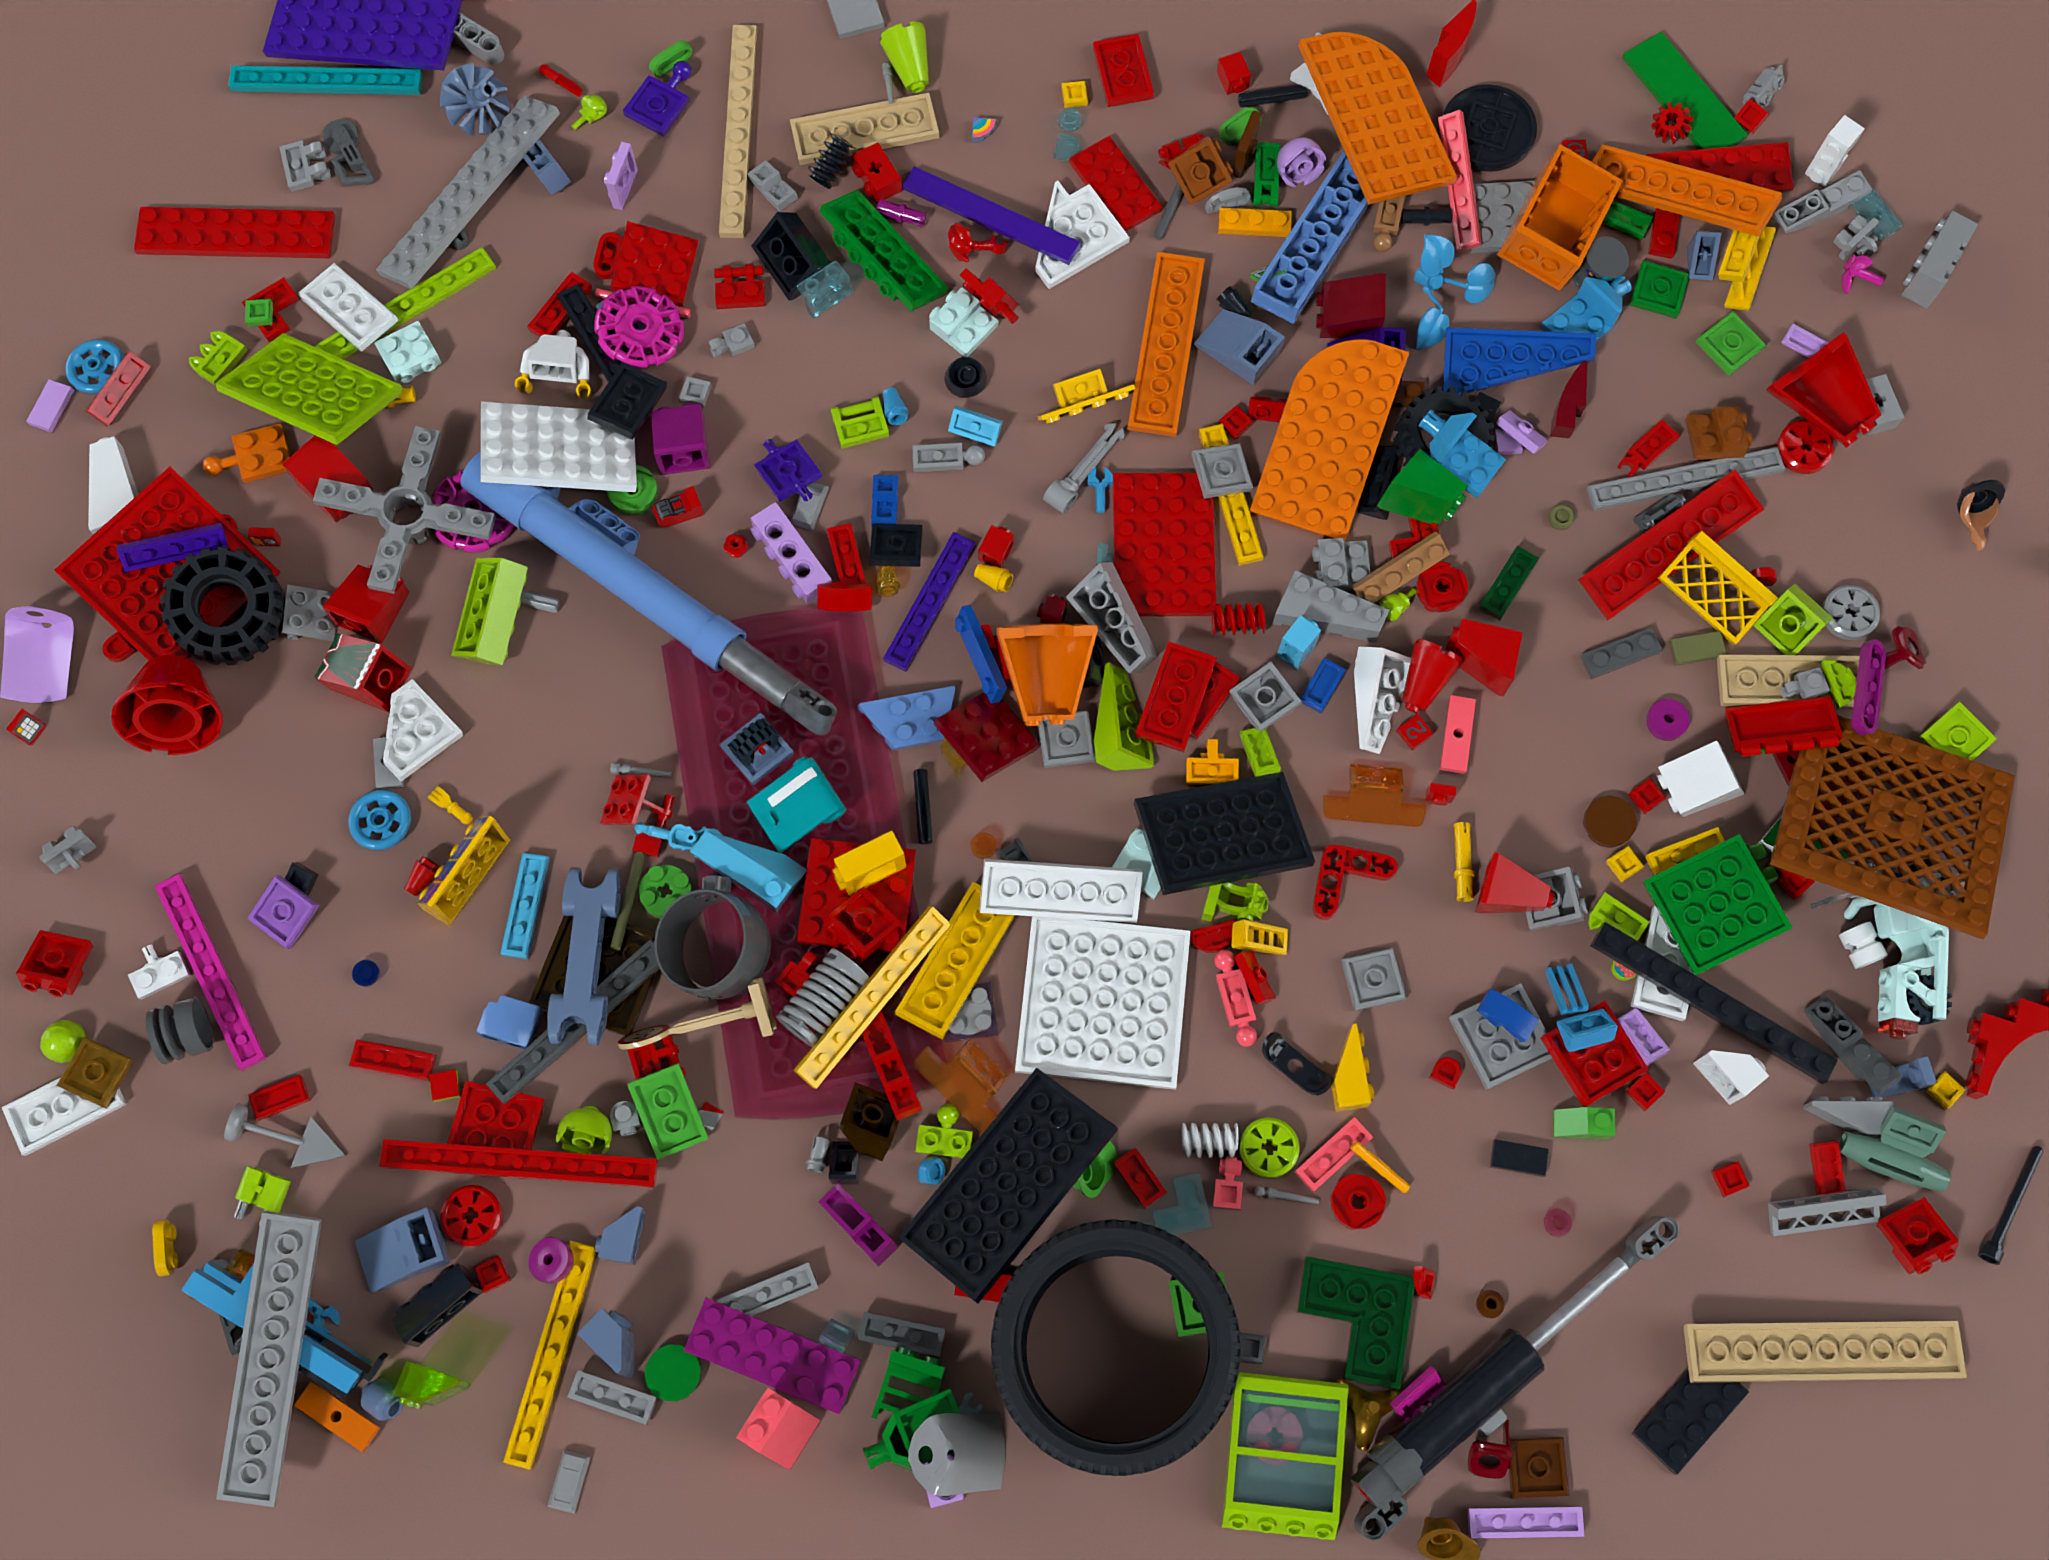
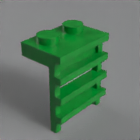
M899 1347L898 1352L891 1350L888 1359L889 1365L871 1418L877 1419L880 1409L892 1413L902 1410L882 1403L886 1392L917 1403L925 1400L924 1398L889 1387L888 1384L891 1376L933 1389L931 1397L937 1395L946 1371L945 1367L940 1366L942 1361L926 1356L925 1360L915 1358L914 1351Z

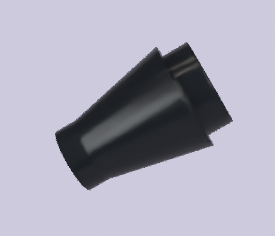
M1229 286L1216 299L1220 303L1219 306L1225 310L1246 317L1252 314L1237 288L1233 289Z

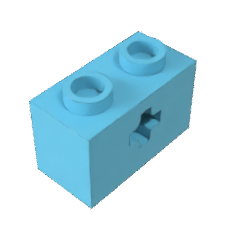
M1300 615L1283 636L1277 656L1298 670L1317 644L1321 632L1317 623L1310 618L1305 619Z

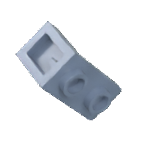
M1927 1056L1907 1064L1894 1066L1902 1074L1901 1080L1881 1094L1870 1085L1869 1087L1873 1097H1888L1923 1089L1937 1083Z

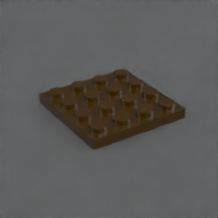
M563 916L528 1002L545 1010H548L551 994H564L573 916ZM606 917L597 986L650 939L655 941L656 933L627 924L621 950H613L610 946L617 920ZM655 973L607 1015L605 1030L621 1036L632 1034Z

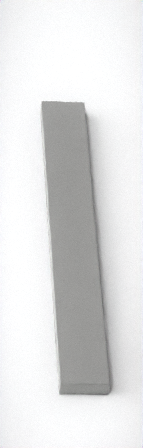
M1778 447L1746 453L1743 458L1715 459L1589 485L1586 490L1593 511L1666 497L1670 494L1676 495L1709 488L1735 469L1743 480L1783 473L1786 468Z

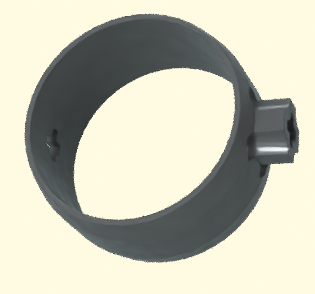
M712 875L703 877L701 890L691 891L680 896L666 909L656 929L654 949L661 972L677 988L702 999H724L748 990V985L752 979L761 977L769 960L771 939L769 928L761 913L744 898L731 894V878ZM729 901L737 910L742 921L744 932L742 952L733 970L723 980L710 987L700 989L690 979L684 965L683 944L685 935L692 921L702 910L717 902Z

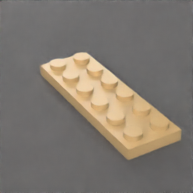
M929 93L893 99V104H889L888 100L790 119L799 165L815 163L814 157L822 159L818 151L819 149L828 150L824 141L833 142L829 136L830 133L836 134L856 148L849 147L853 154L877 142L882 149L939 138V130Z
M1719 655L1717 657L1720 705L1747 706L1802 699L1800 694L1783 698L1780 688L1785 687V683L1794 681L1793 677L1797 673L1820 667L1824 675L1821 666L1823 660L1833 659L1846 668L1849 667L1857 681L1860 656ZM1829 691L1828 693H1826V694H1824V695L1817 696V697L1831 696V699H1832V702H1833V706L1836 707V706H1835V703H1834V700H1833V697H1832V694H1831V691ZM1854 698L1845 707H1853Z

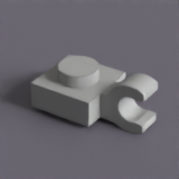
M745 323L722 332L723 339L715 338L709 341L713 357L720 356L730 351L733 357L755 348Z
M1820 667L1797 673L1793 677L1794 681L1785 683V687L1780 688L1783 698L1800 694L1802 699H1808L1824 695L1830 691Z

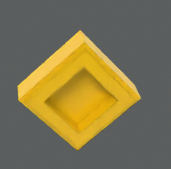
M1085 81L1062 83L1064 108L1088 106Z
M1629 846L1606 861L1621 883L1644 868V865Z
M1946 1071L1936 1078L1937 1083L1930 1085L1925 1090L1945 1110L1950 1109L1966 1091Z

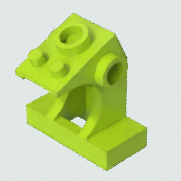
M1231 883L1210 886L1201 919L1211 922L1214 911L1217 910L1238 916V920L1261 921L1263 913L1268 909L1269 900L1262 887L1257 883H1246V887ZM1230 893L1245 897L1243 907L1227 904Z

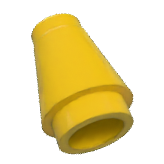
M981 563L977 565L974 572V577L998 593L1001 591L1006 593L1010 589L1014 577L1012 573H1009L1008 569Z

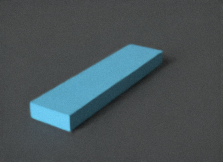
M522 852L500 952L502 956L528 960L550 860L548 856Z

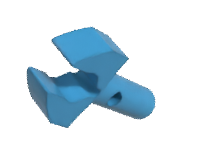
M1094 467L1088 475V486L1095 488L1096 512L1101 514L1106 511L1105 489L1108 486H1113V475L1104 467V479L1100 483L1096 478V467Z
M310 1297L308 1311L314 1316L313 1325L327 1334H332L324 1326L323 1316L330 1317L336 1325L340 1326L339 1311L334 1306L322 1309Z

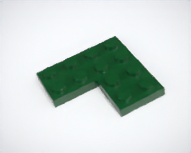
M1306 1256L1297 1313L1351 1323L1343 1379L1400 1390L1414 1293V1277Z

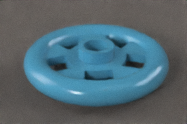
M95 339L86 341L70 353L65 366L67 379L77 390L84 393L97 394L111 376L105 374L108 366H113L115 370L124 358L123 353L115 344L106 340ZM104 350L111 354L107 359L100 355ZM89 351L93 353V355L83 360L82 356ZM93 363H97L95 367L91 368ZM82 366L84 374L77 376L76 368ZM89 378H99L98 383L89 384Z
M375 790L361 796L352 806L348 818L349 830L354 840L361 846L371 850H385L397 845L406 836L411 825V811L407 802L400 795L389 790ZM377 801L379 807L369 812L367 805ZM391 803L398 808L394 814L386 808ZM384 817L385 821L378 825L377 819ZM366 818L368 827L360 829L359 819ZM393 821L400 823L395 833L389 831ZM372 832L382 833L381 840L371 839Z

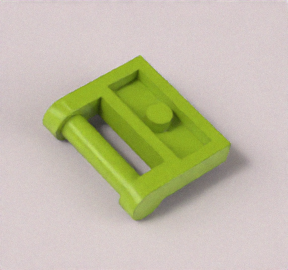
M878 396L872 397L871 401L839 409L838 406L830 408L841 449L889 437L888 427ZM872 410H874V412H875V413H872V414H868V415H864V416H860V417H856V418H852V419H848V420H844V421L841 420V418H844V417H848V416H852V415H856V414H860V413H864V412H868V411H872Z

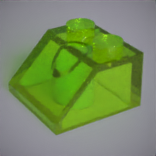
M406 1361L393 1394L401 1397L399 1403L422 1409L423 1405L433 1406L469 1389L471 1383L427 1366Z

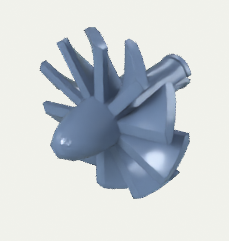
M470 63L453 69L441 83L440 107H445L447 118L453 127L466 113H469L458 126L468 135L474 136L475 114L477 112L479 116L478 134L486 135L492 133L493 129L484 115V110L489 113L497 128L501 126L505 115L490 108L488 103L490 102L509 112L510 106L506 95L494 96L496 92L508 90L499 79L494 76L490 78L494 71L485 67L474 66V63Z

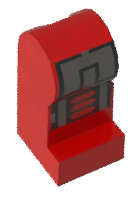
M694 486L684 489V493L675 495L670 499L660 500L652 506L660 527H670L704 515Z

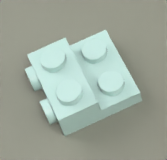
M961 287L958 291L952 290L945 300L947 303L942 308L937 306L932 310L929 322L931 331L964 357H968L996 329L999 321L980 306L978 299Z
M419 321L374 342L395 382L398 384L408 383L414 377L424 372L432 371L442 364Z

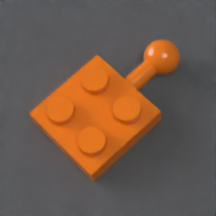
M280 423L232 435L236 455L221 459L216 456H209L202 463L204 472L210 476L219 475L224 468L239 465L241 477L245 484L288 473L282 464L291 456L285 433Z

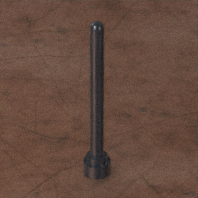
M2040 1146L2032 1148L1991 1240H1988L1986 1244H1982L1978 1252V1256L1988 1263L1999 1265L2004 1256L2001 1245L2043 1154V1149Z

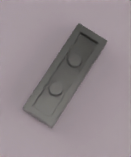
M1652 628L1586 652L1580 658L1592 680L1660 654L1662 648Z
M864 1312L858 1340L897 1349L902 1347L915 1353L940 1358L946 1329Z

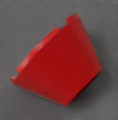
M163 655L146 662L114 702L111 720L118 735L136 748L147 752H152V749L168 751V755H183L202 750L211 745L220 735L223 715L200 668L187 658L176 655Z

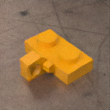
M1207 739L1206 753H1200V758H1186V785L1207 786L1238 780L1239 759L1224 758V754L1218 753V739Z

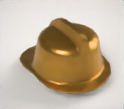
M1426 1517L1424 1519L1422 1537L1418 1540L1417 1548L1422 1555L1432 1560H1479L1481 1551L1478 1544L1463 1534L1453 1520L1445 1517L1436 1519Z

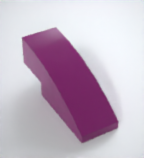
M839 1183L818 1201L878 1267L899 1248Z

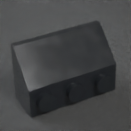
M776 212L751 245L788 300H794L820 285L834 268L797 213Z
M452 1264L440 1273L441 1278L437 1282L424 1286L418 1292V1298L412 1303H404L396 1310L395 1313L397 1315L391 1321L404 1344L419 1347L483 1293L480 1285L463 1265L457 1264L454 1266Z

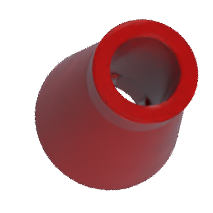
M422 856L419 861H415L404 889L414 896H418L435 878V874L440 866Z

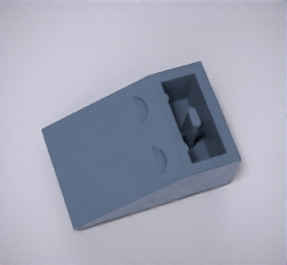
M1222 309L1197 339L1194 346L1254 385L1282 351L1285 336L1266 323Z
M429 1208L403 1216L355 1241L371 1294L451 1263L435 1211Z

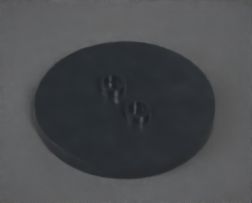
M1485 84L1469 87L1456 94L1449 101L1443 112V116L1457 110L1463 112L1471 168L1475 170L1493 172L1515 166L1528 155L1536 138L1537 122L1532 108L1519 94L1502 86Z

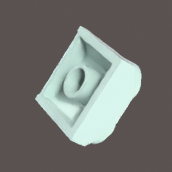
M1136 828L1112 867L1141 869L1143 872L1141 891L1154 900L1161 888L1141 829Z

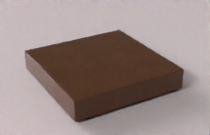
M1564 1437L1510 1439L1513 1451L1508 1468L1511 1498L1570 1496Z

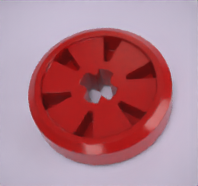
M1800 420L1789 424L1780 434L1776 445L1784 465L1788 469L1800 474H1813L1822 470L1831 460L1834 453L1832 437L1808 420ZM1807 444L1810 448L1809 450H1803L1801 445L1805 446Z
M467 1185L453 1191L444 1201L440 1212V1223L445 1235L454 1243L464 1247H477L489 1242L499 1231L503 1220V1210L499 1199L488 1189L477 1185ZM470 1209H474V1212L478 1213V1218H474L473 1223L469 1224V1220L465 1219V1215L470 1214Z

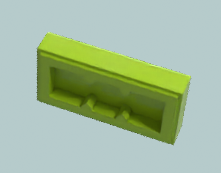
M1256 728L1240 731V738L1254 776L1280 772L1281 766L1267 730L1264 729L1259 732Z

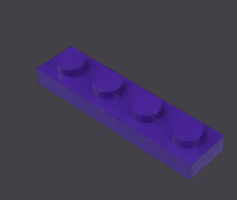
M222 523L117 545V552L124 571L128 572L183 560L191 553L194 556L201 554V549L210 547L213 551L218 550L219 546H229Z

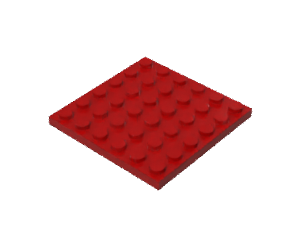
M170 466L54 569L65 582L148 661L163 655H176L187 659L192 656L182 649L169 634L167 625L163 622L161 615L163 607L160 605L161 595H165L166 591L163 588L165 580L171 579L173 576L171 570L177 564L181 566L186 560L183 559L125 572L117 552V545L222 523L231 550L235 551L239 548L247 551L250 556L258 557L271 570L275 578L281 574L261 552ZM224 585L216 587L203 598L200 605V616L209 626L223 627L247 605V596L237 586Z

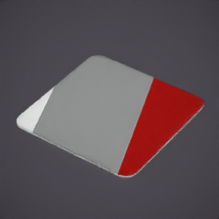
M705 1102L699 1114L704 1126L713 1130L723 1112L710 1103Z

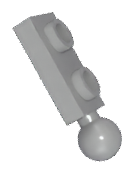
M962 443L912 445L914 472L963 470V461L977 466L985 459V452L979 446H971L967 451H962Z

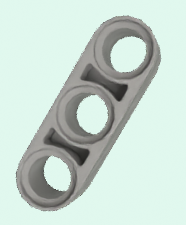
M458 12L459 16L454 28L452 41L488 64L496 65L502 62L505 54L499 38Z

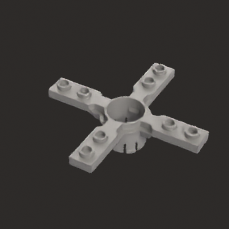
M415 426L402 467L403 475L400 485L391 488L385 494L373 492L368 487L323 478L319 479L313 498L315 505L378 517L381 526L386 530L384 537L380 540L367 586L369 589L394 594L408 545L415 544L413 538H415L418 544L425 542L427 538L424 532L429 536L432 529L490 540L496 519L495 513L446 503L442 505L432 504L430 496L425 492L441 439V433L438 430ZM404 501H406L408 506H418L424 511L421 517L412 524L397 525L393 523L395 516L393 507L396 511L406 507Z

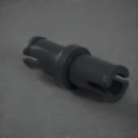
M1424 206V209H1402V225L1423 224L1424 226H1429V224L1435 223L1451 224V208L1430 209L1429 206Z

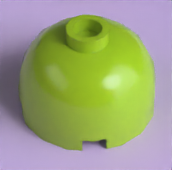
M584 1106L583 1108L571 1110L562 1118L558 1127L556 1142L558 1143L560 1140L563 1143L562 1148L571 1153L592 1154L591 1151H600L599 1155H604L609 1151L612 1126L609 1119L596 1107Z

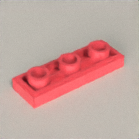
M1450 695L1439 770L1460 774L1467 772L1476 699ZM1453 733H1458L1461 738L1455 737Z

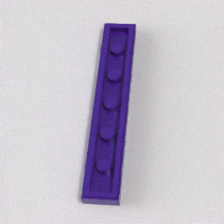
M955 532L952 533L883 657L884 662L905 672L908 670L973 552L976 542Z

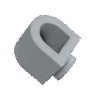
M621 1101L612 1107L610 1118L613 1131L616 1134L620 1133L621 1136L636 1134V1129L643 1128L642 1120L634 1104L628 1101Z

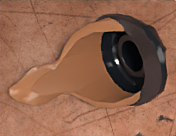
M1990 479L1972 482L1963 488L1959 495L1957 509L1963 523L1969 528L1970 540L1976 546L1977 551L1984 549L1987 544L1984 529L1996 517L1999 504L2005 494V488L1998 480Z

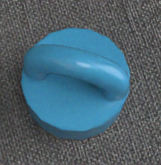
M925 1158L918 1169L917 1176L919 1182L929 1185L939 1184L945 1175V1165L940 1158Z

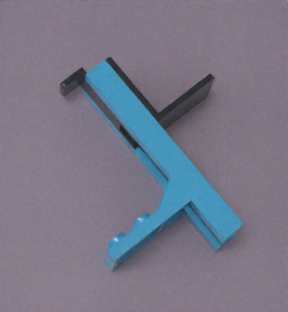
M211 1260L205 1264L203 1271L199 1268L194 1270L181 1291L243 1329L253 1265L243 1280ZM306 1320L298 1371L344 1399L357 1386L361 1378L370 1382L389 1354L383 1352L374 1365L370 1366L371 1360Z

